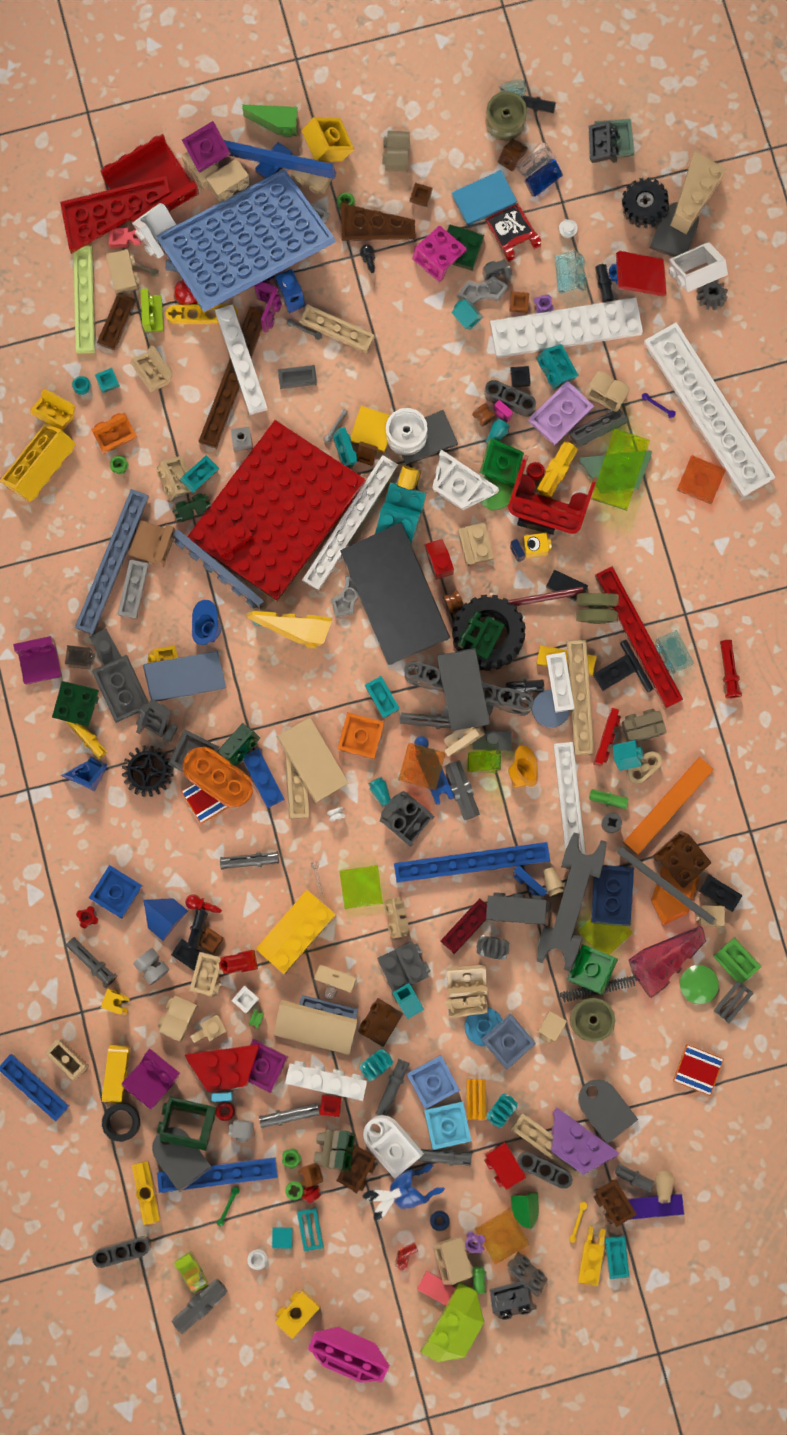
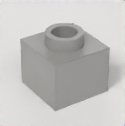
M250 427L231 429L234 451L253 449ZM238 436H245L243 439H238Z

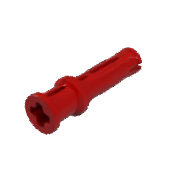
M722 640L720 645L725 672L723 682L726 685L727 692L725 698H738L742 696V692L739 689L738 681L740 676L736 673L732 640Z

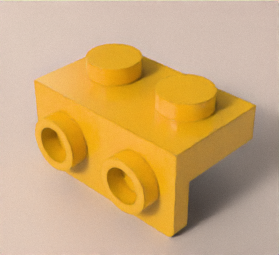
M44 388L41 391V398L31 408L30 414L63 431L74 418L75 405Z

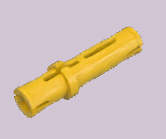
M65 721L84 742L83 745L89 748L98 759L107 754L108 751L99 743L97 736L92 735L85 726Z

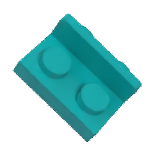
M562 344L544 349L537 357L539 366L542 368L552 389H557L562 383L575 380L579 376Z

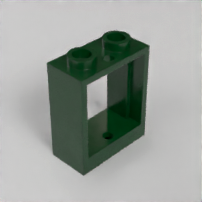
M169 1097L168 1103H164L162 1115H164L163 1122L159 1121L157 1128L160 1141L207 1151L216 1115V1107ZM173 1109L205 1116L199 1140L167 1133Z

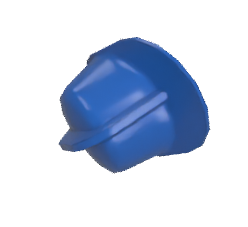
M210 600L199 601L192 613V638L198 645H205L209 642H215L222 630L221 623L218 620L217 608Z

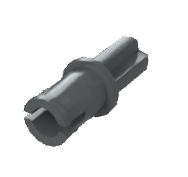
M621 1164L616 1167L615 1175L630 1182V1185H636L647 1192L652 1190L654 1181L639 1174V1171L635 1172Z

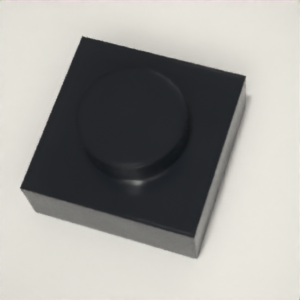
M529 366L510 367L512 387L531 385Z

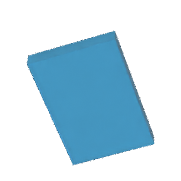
M501 170L451 193L467 226L517 204V200Z

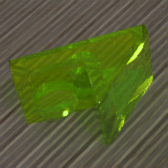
M491 750L468 753L467 772L497 773L498 770H501V751Z

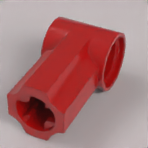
M255 950L221 957L219 962L220 970L224 974L257 970Z

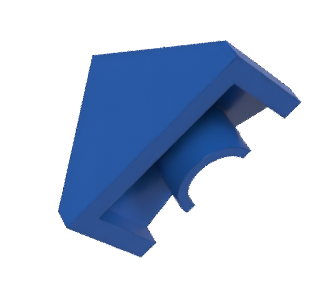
M90 757L88 761L61 776L95 792L107 768V764Z
M174 898L143 900L148 929L162 941L188 912Z

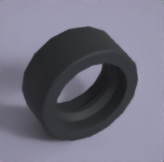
M118 1103L105 1111L101 1126L104 1134L109 1139L123 1142L137 1134L141 1118L139 1112L133 1106L127 1103ZM119 1110L128 1112L133 1120L131 1129L125 1134H117L110 1127L111 1116Z

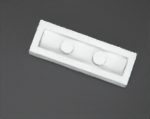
M565 652L546 655L555 712L574 710Z

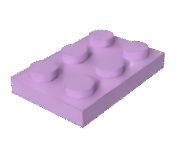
M566 381L528 419V422L555 447L594 408V405L573 385Z

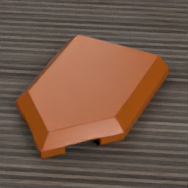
M663 865L659 876L693 900L700 877L697 876L683 888ZM656 884L651 902L663 925L688 914L689 908Z

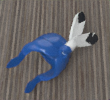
M428 1164L422 1169H411L404 1172L391 1183L390 1191L370 1190L363 1194L364 1199L368 1201H382L374 1212V1221L383 1219L394 1202L401 1209H410L427 1203L434 1195L441 1194L445 1190L444 1187H437L425 1196L414 1187H411L413 1176L429 1172L434 1165Z

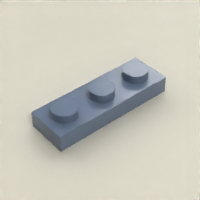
M301 995L299 1005L352 1019H356L358 1009L305 995Z

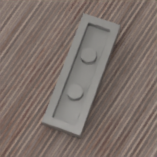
M129 560L118 616L132 619L138 618L149 568L148 563Z

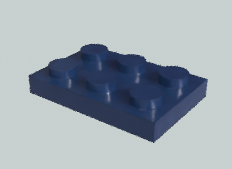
M603 865L600 877H594L591 923L620 926L631 925L634 867Z

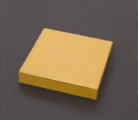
M361 406L350 436L351 443L358 445L360 441L377 446V451L385 453L388 445L386 424L391 415Z

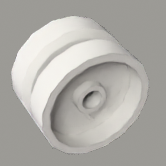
M402 408L392 413L386 424L387 443L390 448L397 454L404 456L414 455L421 451L427 441V422L420 412L411 408Z

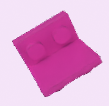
M438 226L415 247L412 260L434 279L441 282L445 277L447 268L466 251V247L444 228Z

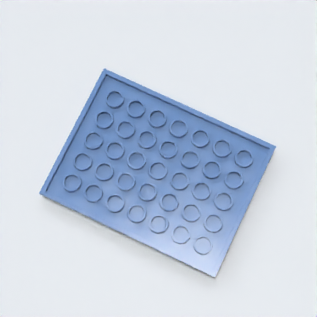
M285 169L156 236L160 246L203 312L335 243L332 233Z

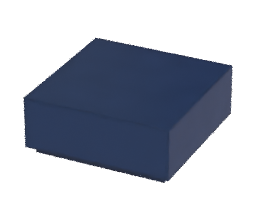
M518 540L511 541L510 549L517 562L524 560L525 553Z

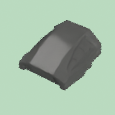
M402 791L395 795L383 809L380 822L393 831L407 845L412 847L414 840L435 816L407 792Z

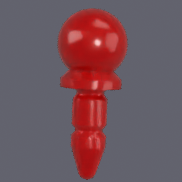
M196 894L187 896L185 900L186 906L191 910H201L203 908V910L211 911L212 913L222 912L219 907L204 902V898L200 899Z

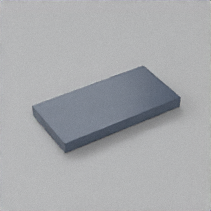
M218 651L143 665L150 699L156 702L226 688Z

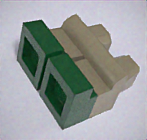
M326 1130V1132L317 1133V1144L324 1146L323 1152L314 1153L313 1162L321 1164V1166L328 1169L350 1172L353 1154L347 1151L353 1152L356 1134L345 1130Z

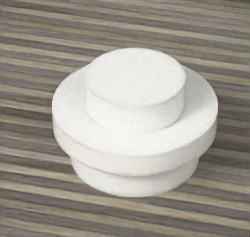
M571 219L563 220L559 225L560 234L565 238L573 237L577 232V224Z
M260 1249L251 1251L247 1258L248 1265L254 1270L263 1269L268 1260L266 1253Z

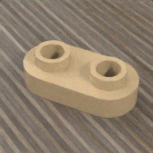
M646 753L644 758H641L642 766L629 769L627 773L629 781L633 784H641L651 776L662 763L658 753ZM648 759H653L654 765H649ZM635 771L640 773L639 778L634 777Z

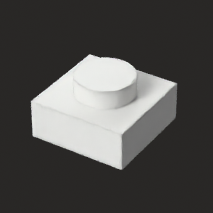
M244 986L231 1001L247 1014L259 998Z

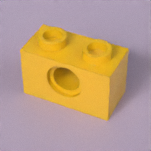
M304 1289L300 1292L296 1290L289 1298L291 1303L286 1308L282 1306L275 1314L277 1317L275 1323L292 1339L320 1308V1304ZM294 1307L299 1308L302 1315L300 1317L292 1316L291 1309Z

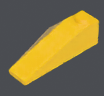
M251 611L246 614V618L298 644L306 645L305 647L315 649L317 646L324 644L332 618L315 615L297 618L295 614L290 613L283 614L281 617L276 612Z

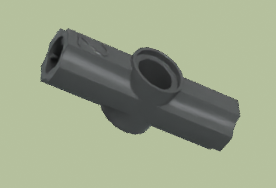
M460 760L445 765V771L451 783L450 788L455 801L458 802L464 821L480 815L473 797L472 786L469 779L465 776Z
M216 1278L204 1291L199 1292L187 1304L186 1308L173 1318L171 1322L174 1327L184 1334L198 1319L201 1320L228 1290Z

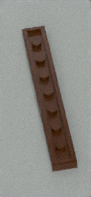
M253 307L249 308L241 329L251 358L263 329L261 318L264 311ZM231 358L198 441L200 444L215 449L218 447L240 389Z

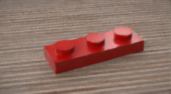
M611 708L593 765L601 767L603 762L607 763L610 754L607 751L608 745L613 744L616 735L612 732L614 726L618 727L621 716L618 715L619 709Z

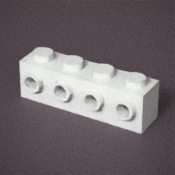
M296 1060L294 1064H289L285 1084L363 1101L367 1080H363L364 1076L352 1074V1077L344 1075V1071L333 1069L332 1073L325 1071L326 1067L318 1065L310 1068L306 1067L305 1062Z

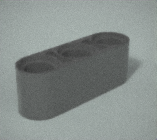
M497 380L487 382L484 395L488 401L496 404L500 400L511 411L525 417L533 415L536 407V400L533 396ZM495 388L498 392L491 394L488 390ZM513 396L515 400L508 401L505 397ZM529 403L532 408L526 409L523 407V404Z
M525 1151L518 1156V1164L524 1171L561 1189H567L571 1186L573 1179L567 1170L531 1152ZM530 1156L532 1164L527 1167L523 1166L521 1162L523 1157ZM548 1165L550 1167L549 1174L541 1175L540 1167ZM560 1174H567V1183L559 1184L558 1176Z
M140 1236L102 1247L93 1254L92 1262L96 1267L104 1268L142 1257L150 1251L152 1247L151 1241L148 1237ZM137 1242H144L146 1250L139 1251L137 1249ZM118 1247L126 1249L127 1255L125 1257L118 1255ZM100 1252L107 1255V1262L99 1261L98 1254Z

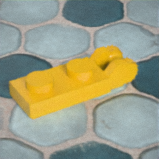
M588 1226L577 1282L598 1286L606 1229L601 1228L598 1244L591 1243L594 1230L592 1226Z

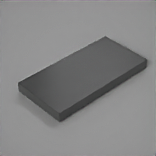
M476 648L437 655L452 731L489 725L490 719Z

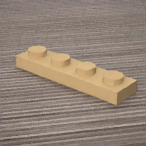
M307 305L300 319L301 324L365 353L368 352L375 338L374 334L310 305Z
M284 751L289 819L309 818L308 790Z
M522 1113L511 1130L577 1177L579 1171L551 1151L552 1134Z

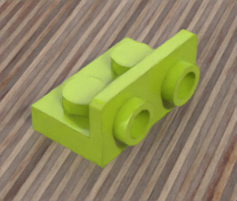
M141 289L142 326L144 331L162 332L164 330L162 296L150 295L148 289Z

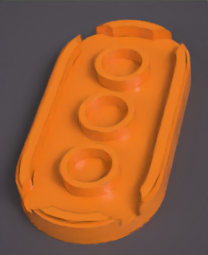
M194 748L184 757L182 767L186 778L223 805L232 808L240 807L251 798L253 787L248 774L231 764L211 748Z

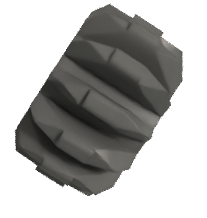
M717 279L714 282L697 288L696 292L698 295L696 300H701L699 305L703 306L705 304L706 310L712 307L714 311L717 309V306L722 307L728 298L725 295L728 289L723 288L724 282L718 284Z
M483 935L477 941L476 952L481 956L505 960L509 954L510 943L507 940Z

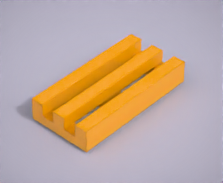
M466 1079L467 1119L486 1120V1079Z

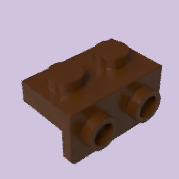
M377 998L376 1002L371 1005L367 1017L361 1022L358 1032L384 1047L404 1013Z
M356 1145L352 1152L350 1172L341 1171L336 1181L357 1194L359 1190H364L368 1182L365 1179L369 1172L372 1174L378 1163L375 1162L376 1156Z

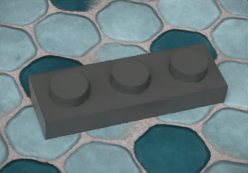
M620 409L618 412L612 411L569 432L570 438L578 447L585 445L589 441L628 423L627 416Z

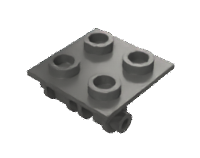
M517 1252L514 1259L508 1262V1270L539 1298L548 1279L543 1271L534 1267L525 1255Z

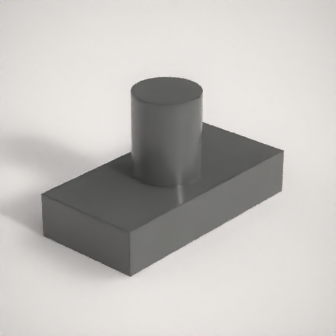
M106 628L89 637L104 665L122 657Z
M483 730L485 735L473 742L472 750L511 752L512 731Z

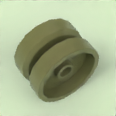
M505 91L497 93L490 99L487 105L485 123L491 136L498 140L508 141L512 138L515 139L522 133L525 127L527 108L521 96L514 92Z
M606 593L577 594L576 604L581 607H588V609H580L576 612L577 622H588L589 624L618 622V612L606 608L619 605V595Z
M597 998L581 1000L571 1010L570 1025L575 1035L582 1040L590 1042L602 1041L607 1038L613 1031L616 1021L611 1006L604 1000ZM591 1016H595L597 1018V1020L594 1021V1024H592L589 1020Z

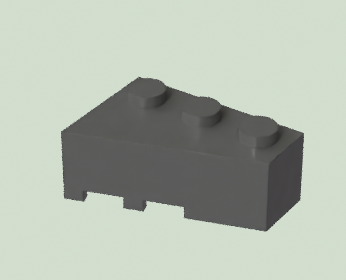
M494 892L493 896L488 895L487 920L550 926L551 902L544 900V896L532 895V899H527L522 894H513V897H505V893Z

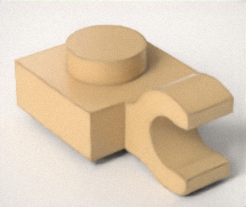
M217 1014L201 1023L202 1030L191 1035L194 1043L205 1037L212 1041L227 1031Z

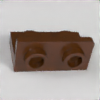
M616 1179L594 1190L596 1195L593 1198L599 1207L603 1205L607 1212L604 1216L610 1225L614 1223L618 1227L637 1215Z

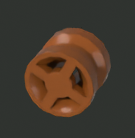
M485 403L479 406L472 413V416L477 418L479 425L483 427L491 422L496 414L491 412L489 405Z
M457 590L452 595L443 596L450 614L455 609H461L464 605Z

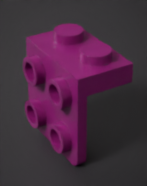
M264 280L254 287L257 300L267 303L261 318L263 332L267 333L269 328L272 329L274 326V316L276 312L280 311L282 302L278 287Z

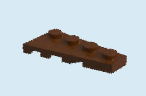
M341 203L342 241L414 240L415 219Z

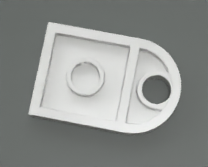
M376 1116L364 1128L363 1137L365 1144L394 1179L424 1154L397 1121L389 1116ZM373 1124L379 1125L381 1132H376L373 1129Z

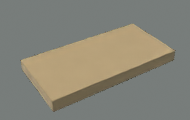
M310 717L276 736L315 803L349 784Z
M281 1000L273 1035L349 1055L358 1020Z

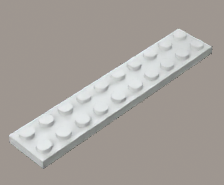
M674 323L644 340L646 348L741 497H745L774 480L773 472L678 324Z

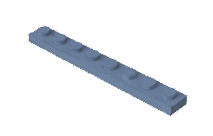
M133 489L130 490L75 625L76 629L94 635L148 502V495Z

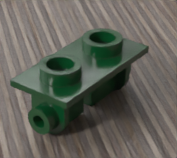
M199 493L193 496V500L187 503L185 500L176 503L175 508L172 510L173 513L178 512L175 515L177 522H184L194 517L191 511L195 509L197 515L206 512L212 506L209 500L205 501L208 498L207 494Z

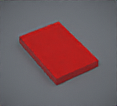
M625 251L616 252L619 289L662 297L667 294L664 259Z

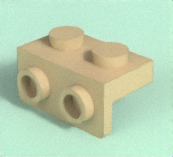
M154 346L149 347L147 353L133 358L130 362L150 392L169 385L173 376L172 370L166 365L161 354L156 351Z
M485 965L446 967L449 997L459 999L464 996L477 997L480 994L481 996L488 994Z

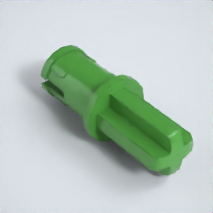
M595 789L590 791L589 800L606 804V807L610 805L626 810L628 798L614 795L612 792L606 793Z

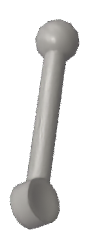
M343 409L329 434L324 437L326 443L331 441L332 434L343 417L346 416L348 412L346 409Z

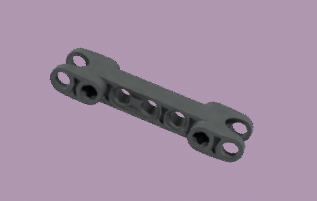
M416 661L406 664L404 677L408 683L425 689H435L444 692L438 668ZM415 670L417 674L410 675L408 672ZM482 682L484 690L492 692V697L485 698L487 705L520 716L530 713L534 704L531 695L511 688H501ZM504 697H507V698H508V700H507L506 702L503 701V698H504ZM525 702L529 707H522L520 703Z
M575 832L568 843L561 867L570 869L555 925L554 928L544 926L537 954V962L543 964L545 957L551 949L561 950L565 956L564 970L569 972L578 955L582 936L573 933L589 877H600L607 845L606 841L601 840L593 854L584 855L579 850L580 834Z

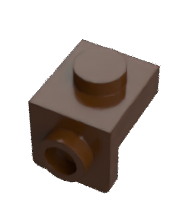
M512 138L502 149L498 163L513 171L517 162L526 154L528 147Z

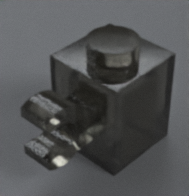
M67 645L65 665L69 668L91 670V665L95 663V653H93L92 649L89 647Z

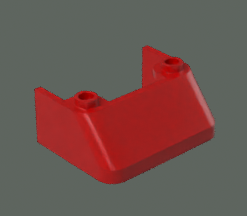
M525 455L509 501V512L516 517L569 534L577 533L581 529L597 477H593L588 494L577 492L572 495L569 504L533 493L535 488L534 479L529 475L523 474L529 457Z

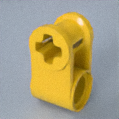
M403 465L397 485L406 489H414L419 482L421 470Z

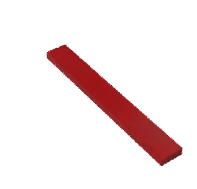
M613 566L595 574L604 593L619 595V605L612 607V609L618 612V620L665 709L682 701L683 697Z

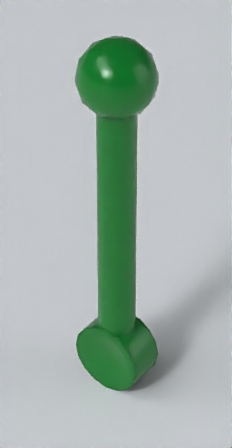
M238 1187L232 1188V1195L221 1218L217 1220V1225L220 1227L224 1225L227 1212L235 1196L239 1193Z

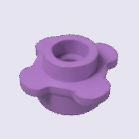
M542 295L534 299L537 313L554 310L550 295Z
M469 1231L466 1234L468 1238L465 1242L466 1249L472 1253H482L484 1251L483 1243L486 1240L485 1237Z

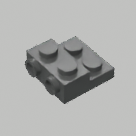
M413 941L377 958L393 992L408 983L413 985L429 977L428 973L431 971L426 961L422 963L419 955L423 953L418 943L414 945Z

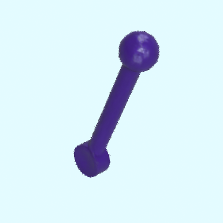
M647 393L642 394L643 400H648L666 412L669 418L675 417L676 413L674 410H668L650 398Z

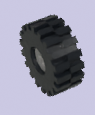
M647 177V181L639 178L640 182L632 181V187L628 185L626 187L627 192H623V213H625L626 220L629 219V223L632 225L636 223L638 228L641 225L644 228H648L649 224H651V227L656 226L655 222L660 224L662 217L665 218L667 211H669L668 191L662 183L659 185V180L657 179L652 182V179ZM645 198L648 200L647 205H644L643 199Z

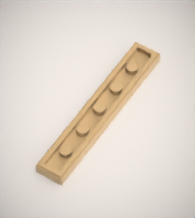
M586 639L569 640L566 642L569 678L575 708L571 710L575 755L594 754Z

